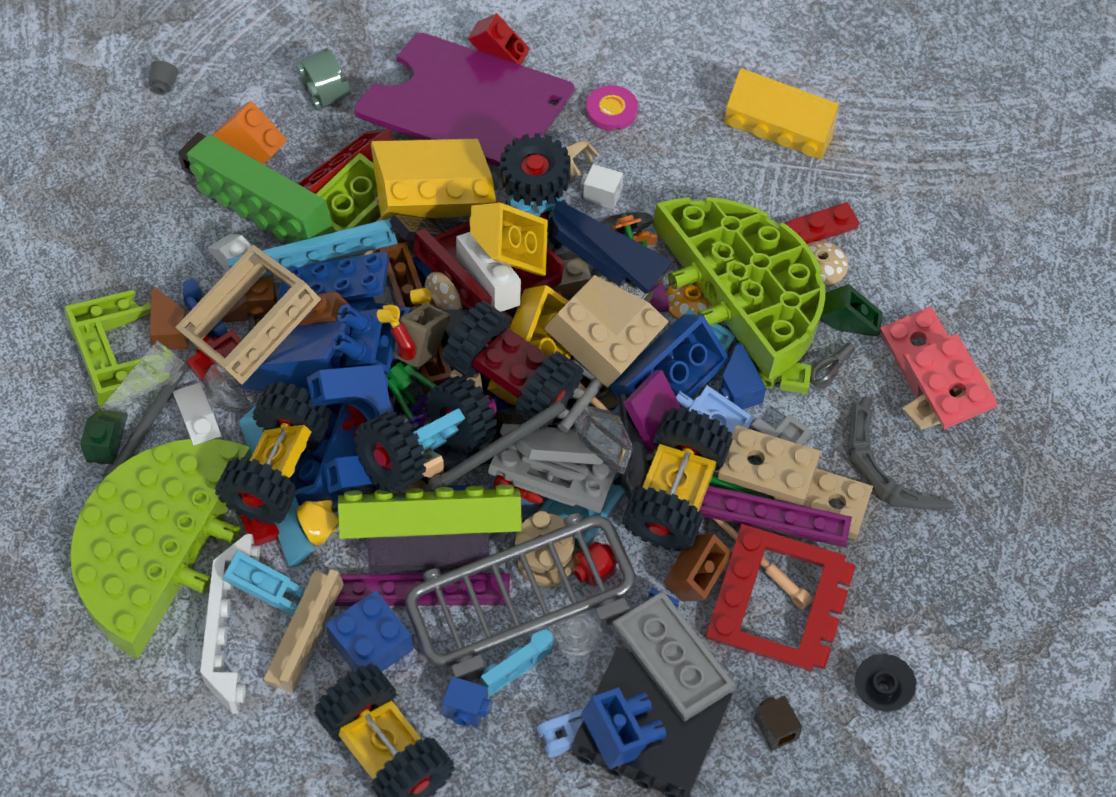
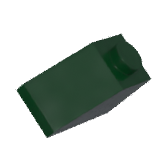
M850 284L825 292V302L821 318L837 331L876 337L880 335L883 312Z
M98 410L86 420L80 442L86 462L114 463L128 417L126 412Z

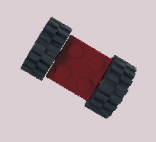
M485 301L477 303L475 308L472 307L468 311L467 316L464 315L460 325L455 327L453 330L454 334L447 341L449 343L444 348L443 362L463 376H467L468 379L469 377H474L479 372L487 376L518 398V404L515 408L516 413L526 420L531 419L559 400L566 407L568 400L574 395V390L580 384L579 381L582 379V373L584 372L582 367L558 351L548 356L509 329V317ZM554 418L540 426L539 429H545L548 424L550 425L553 422Z

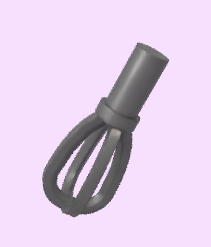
M846 343L836 354L818 362L812 368L810 382L818 388L829 386L836 377L839 367L855 351V347L851 343ZM834 365L827 375L820 379L816 378L826 368Z

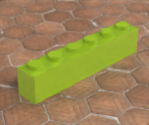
M512 485L496 486V489L484 490L481 486L466 487V490L453 491V488L440 487L435 489V492H423L422 489L411 488L405 490V493H388V490H377L375 494L347 491L344 495H338L339 539L522 531L521 495L519 488H514Z

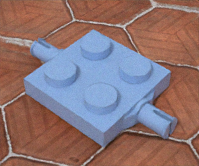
M708 385L695 400L681 391L675 396L679 404L686 408L687 411L690 412L691 409L697 410L698 414L703 415L705 413L710 415V419L716 418L719 420V425H725L728 431L732 433V436L736 425L749 428L754 419L753 416Z

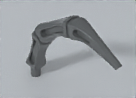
M864 396L859 404L852 405L850 407L851 424L848 444L850 461L867 478L881 501L886 500L890 506L905 508L954 509L952 501L918 495L908 491L901 484H895L896 481L879 468L870 449L868 435L872 418V410L869 409L873 401L871 398Z

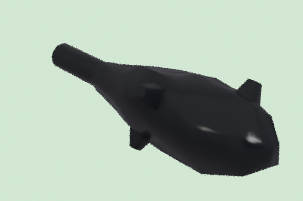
M621 394L617 396L621 419V439L617 454L619 477L613 481V484L621 486L630 500L633 491L643 487L655 454H648L645 443L624 405L629 395Z

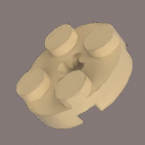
M545 511L536 512L521 524L522 531L516 533L515 545L564 527V519L555 514H548ZM575 535L554 543L563 567L570 562L574 555ZM548 546L526 554L532 571L545 573V570H558Z

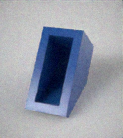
M740 343L736 345L723 374L719 394L744 410L764 402L766 387L746 349Z

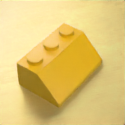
M500 202L471 206L470 234L492 260L540 276H546L548 220Z

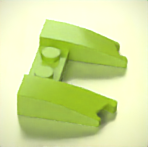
M134 290L65 306V320L73 341H76L90 377V385L99 407L139 394L168 380V373L164 372L165 363H171L172 361L171 351L117 364L105 334L106 331L121 327L151 314V304L149 302L140 307L132 301L136 296Z

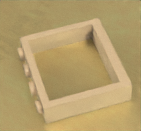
M252 245L175 328L240 384H243L321 299L303 280ZM268 270L291 288L234 350L224 358L202 339Z

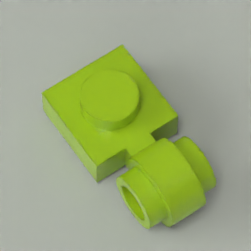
M795 363L788 370L769 380L758 366L756 367L766 389L772 388L779 381V390L808 394L811 365Z

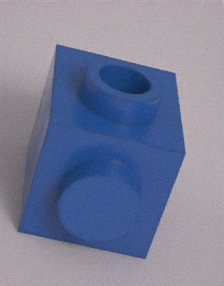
M452 676L442 702L443 717L450 718L454 723L468 727L473 725L478 727L481 718H487L491 708L492 700L488 699V687Z

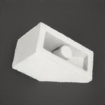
M229 234L207 248L224 270L228 272L227 259L244 255L251 245L242 235Z

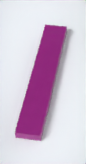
M708 486L699 510L703 517L739 525L744 524L762 530L845 548L852 517L713 486Z
M494 573L475 574L469 577L480 605H506ZM500 573L510 596V573ZM340 574L344 585L334 606H353L375 590L388 606H405L406 597L411 588L424 582L423 574ZM463 579L440 588L447 606L473 605ZM435 590L422 595L417 601L418 606H441Z

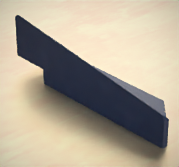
M558 201L548 217V220L555 224L553 235L556 240L619 287L630 280L642 292L648 294L660 285L671 265L670 259L562 201Z

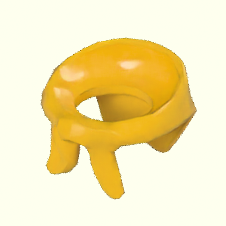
M331 500L306 501L297 508L300 524L308 540L315 546L326 543V539L332 532L337 531L339 517L332 512L333 502Z

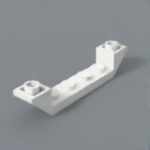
M252 534L244 535L213 560L200 669L204 685L232 714H239V704L245 702L246 686L241 684L238 672H223L224 656L220 655L221 645H226L227 627H223L224 617H229L230 600L226 598L227 590H232L233 585L221 579L237 550L259 562L260 546L255 545Z

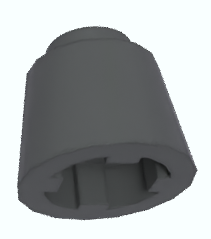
M153 61L150 65L148 80L151 91L159 95L169 92L179 74V70L169 62Z

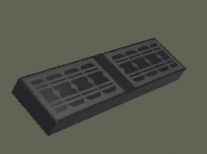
M394 214L389 221L404 240L415 241V232L424 228L434 237L466 223Z

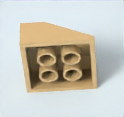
M594 275L544 329L608 388L669 321L649 302Z

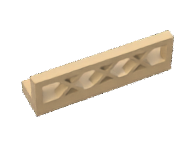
M330 569L328 575L314 571L264 677L265 683L294 693L344 585L338 571Z

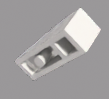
M200 382L173 391L193 446L212 439L223 440Z

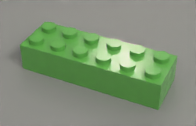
M211 134L207 135L186 153L191 164L189 166L190 170L195 175L198 183L196 185L197 189L202 195L212 197L222 207H229L241 218L251 220L261 230H268L278 240L294 243L335 232L325 199Z

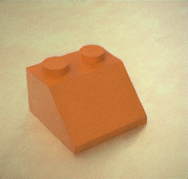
M252 100L238 107L212 134V136L262 164L267 162L288 141Z

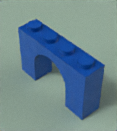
M383 365L319 370L307 377L313 406L331 404L351 405L358 409L367 421L384 412H394L393 405L389 399L387 389L388 378L384 373ZM360 455L335 458L323 464L329 494L380 487V484L376 486L372 482V476L368 477L364 472L366 470L365 466H361L359 459H361Z

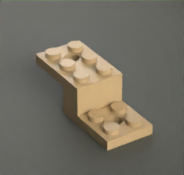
M736 425L732 436L733 441L724 465L720 468L718 479L774 496V500L851 516L852 520L848 538L857 540L872 493V485L817 469L821 454L819 450ZM751 456H758L763 460V463L752 465L747 459ZM833 499L843 502L844 507L834 509L830 506L829 501Z

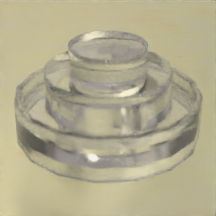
M585 613L556 623L554 628V641L558 649L571 657H582L591 653L596 648L599 640V629L595 620Z

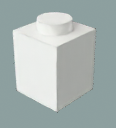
M593 164L589 174L584 173L581 180L580 188L584 189L583 200L614 209L622 192L623 173Z

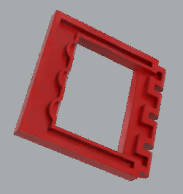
M741 524L706 639L812 672L813 666L825 669L831 647L820 644V642H834L840 619L829 615V612L838 615L842 614L848 590L837 587V585H851L856 565L846 562V555ZM765 550L823 567L799 649L740 631Z

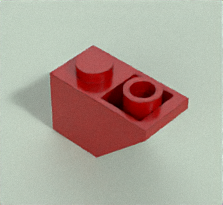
M497 13L477 21L467 38L478 51L520 65L530 50L528 45Z

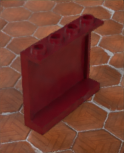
M496 197V203H503L498 197ZM469 221L434 237L425 228L415 232V255L432 272H441L451 280L460 296L461 302L469 310L472 307L475 308L476 304L482 301L491 305L492 297L456 261V236L470 232ZM548 247L546 276H540L512 267L521 279L520 299L524 289L543 285L552 288L561 284L564 262Z

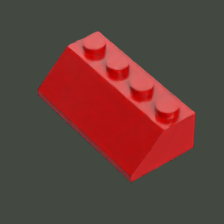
M388 128L365 131L297 184L316 194L359 153L373 162L372 141L397 140Z

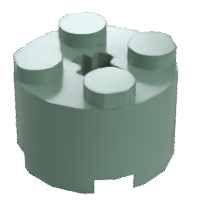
M325 48L295 63L296 69L300 74L298 77L303 89L305 91L309 90L312 94L310 99L316 110L324 108L351 94L348 81L342 83L344 80L340 71L342 68L331 50Z

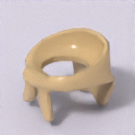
M587 140L566 147L571 159L570 181H574L575 176L581 177L573 157L579 152H583L588 161L592 162L591 154L595 157L600 155Z

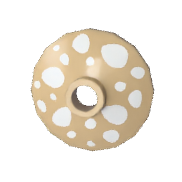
M814 241L807 244L821 267V277L825 287L839 283L846 276L849 267L847 256L843 250L833 243L825 241Z
M441 272L429 274L425 281V288L431 292L430 305H434L435 308L440 310H462L460 296L451 280Z

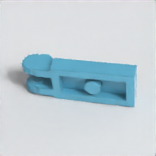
M238 550L233 555L221 579L275 608L278 607L280 611L291 616L294 615L298 605L282 597L284 592L301 600L306 590L290 581L289 577Z
M546 629L539 630L538 633L536 632L532 635L529 644L523 648L519 646L513 649L503 662L498 665L494 663L483 671L481 685L488 687V698L552 653L554 642L552 632Z

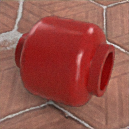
M592 542L587 547L602 582H604L616 573V564L618 563L610 545ZM580 550L574 556L575 567L572 568L573 573L579 582H586L590 586H598L583 550Z

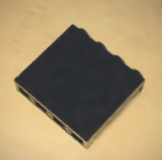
M617 647L594 696L616 688H620L625 699L645 692L648 697L643 699V701L650 699L651 711L634 717L639 726L659 719L662 725L657 727V729L664 727L666 737L647 744L636 760L609 769L583 720L572 742V755H575L576 759L584 764L592 765L594 763L605 768L607 773L615 777L625 776L632 779L641 788L648 790L653 788L663 792L665 797H691V792L723 717H726L730 708L732 693L727 694L684 722L634 654Z

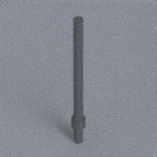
M179 361L114 463L109 464L102 474L103 480L118 466L131 458L188 370L187 361Z
M560 400L446 473L442 475L438 473L428 480L429 483L420 489L423 492H435L437 488L448 487L449 484L566 411L563 403Z

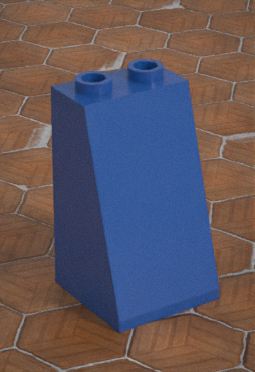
M339 321L296 326L242 384V388L263 392L270 383L274 382L278 385L279 382H284L286 386H289L291 383L296 385L297 389L305 388L307 393L310 394L307 377L319 370L347 368L344 366L346 354L332 348V342H335L332 339L337 332H344L350 336V326Z

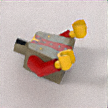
M427 288L410 291L412 303L414 305L422 304V306L401 317L400 322L398 321L400 310L395 305H385L383 309L377 311L378 320L381 323L390 322L392 326L390 331L396 340L393 353L395 358L404 361L405 367L408 364L412 365L418 372L420 366L435 358L451 316L435 308L434 305H430L432 296Z

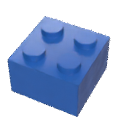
M376 590L325 624L328 640L354 672L360 666L364 665L366 668L368 664L376 665L381 671H384L414 650L412 634Z

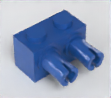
M348 304L342 305L339 308L338 313L341 315H337V320L352 327L350 336L344 332H337L332 339L335 341L332 342V348L346 354L345 367L383 365L384 373H390L396 340L390 331L392 328L390 322L381 323L377 318V311L381 309L357 311Z
M616 688L591 697L581 712V716L609 769L636 760L647 744L666 737L664 727L657 729V727L662 725L659 719L639 726L634 717L651 711L650 699L643 701V699L648 697L645 692L625 699L620 688Z

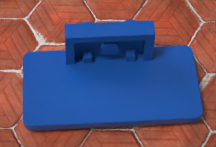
M387 252L371 253L335 261L293 267L289 271L303 280L316 294L337 292L345 301L379 296L384 293L389 256ZM281 282L278 301L291 288L284 282Z

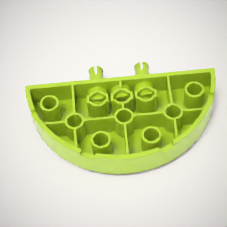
M690 197L657 203L652 226L684 267L681 270L668 274L670 286L676 290L695 282L713 306L698 311L697 315H704L710 326L724 321L768 380L791 368L802 358L812 344L825 302V283H823L821 277L822 270L814 253L805 241L785 223L778 224L768 218V213L737 201L706 197L705 201H690Z
M191 439L162 444L145 450L118 466L104 478L87 499L79 514L72 536L70 553L72 574L80 598L92 622L113 645L137 659L140 657L182 585L201 594L207 592L204 586L209 588L211 576L193 570L194 564L211 536L233 545L236 542L233 537L238 539L240 534V527L221 521L228 508L226 507L227 503H223L218 499L219 496L215 493V487L229 460H233L236 457L241 460L242 457H246L250 461L252 457L250 447L221 439H212L194 446Z

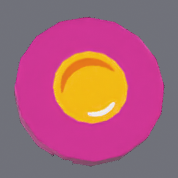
M607 85L597 88L590 94L587 99L586 112L589 121L597 128L606 131H613V128H620L622 130L634 123L638 113V101L635 95L628 89L617 85Z

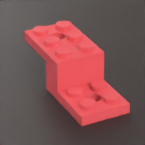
M932 307L880 328L883 339L916 398L924 394L944 430L997 407V400L959 335L948 336ZM915 337H921L926 340V343L922 346H915L910 341ZM953 388H961L965 391V395L956 398L951 396L949 392Z

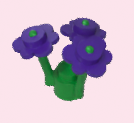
M399 362L390 369V373L386 374L388 387L392 390L401 406L402 415H405L408 419L405 424L410 423L413 427L411 431L414 432L424 427L423 422L427 420L426 413L415 417L414 415L422 412L426 407L424 402L428 398L426 394L414 399L407 389L413 382L411 376L430 389L437 385L416 371L412 365L408 364L405 367L402 362ZM400 392H402V393L404 394V396L406 397V399L409 401L408 404H406V402H405V400H404V398H403V396H402V394H401Z

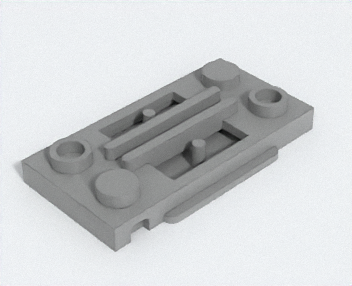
M513 445L496 454L488 470V474L504 476L505 480L511 481L516 487L569 506L578 505L598 513L602 511L617 469L608 467L605 464L529 460Z

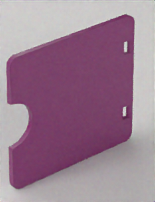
M418 33L413 36L396 58V62L410 69L413 77L399 85L373 83L355 104L354 115L359 119L420 140L478 139L487 163L500 167L501 153H505L504 147L507 144L512 146L513 139L517 137L521 141L523 140L522 135L529 134V138H534V133H540V138L544 136L574 94L575 86L572 82L427 33ZM551 100L558 102L556 106L549 103Z

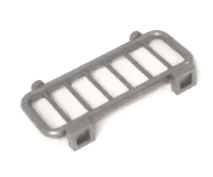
M574 513L563 520L564 527L442 575L437 568L423 574L424 582L412 587L408 592L405 606L422 653L427 661L435 666H451L456 678L470 682L480 678L486 669L481 655H476L596 607H599L596 609V615L601 629L611 626L614 620L629 612L627 602L622 597L631 591L635 583L634 569L612 522L602 516H591L582 519L579 513ZM592 528H600L604 531L623 574V582L608 590L605 589L582 535V532ZM574 535L577 536L601 592L581 601H577L554 546V543ZM548 546L572 602L571 605L551 613L548 611L526 558V554ZM518 557L521 559L543 612V616L523 624L519 621L497 567ZM492 568L515 627L493 636L469 579L470 576ZM462 579L486 635L485 639L463 647L440 589ZM434 590L458 649L443 655L435 651L417 605V601L422 595Z

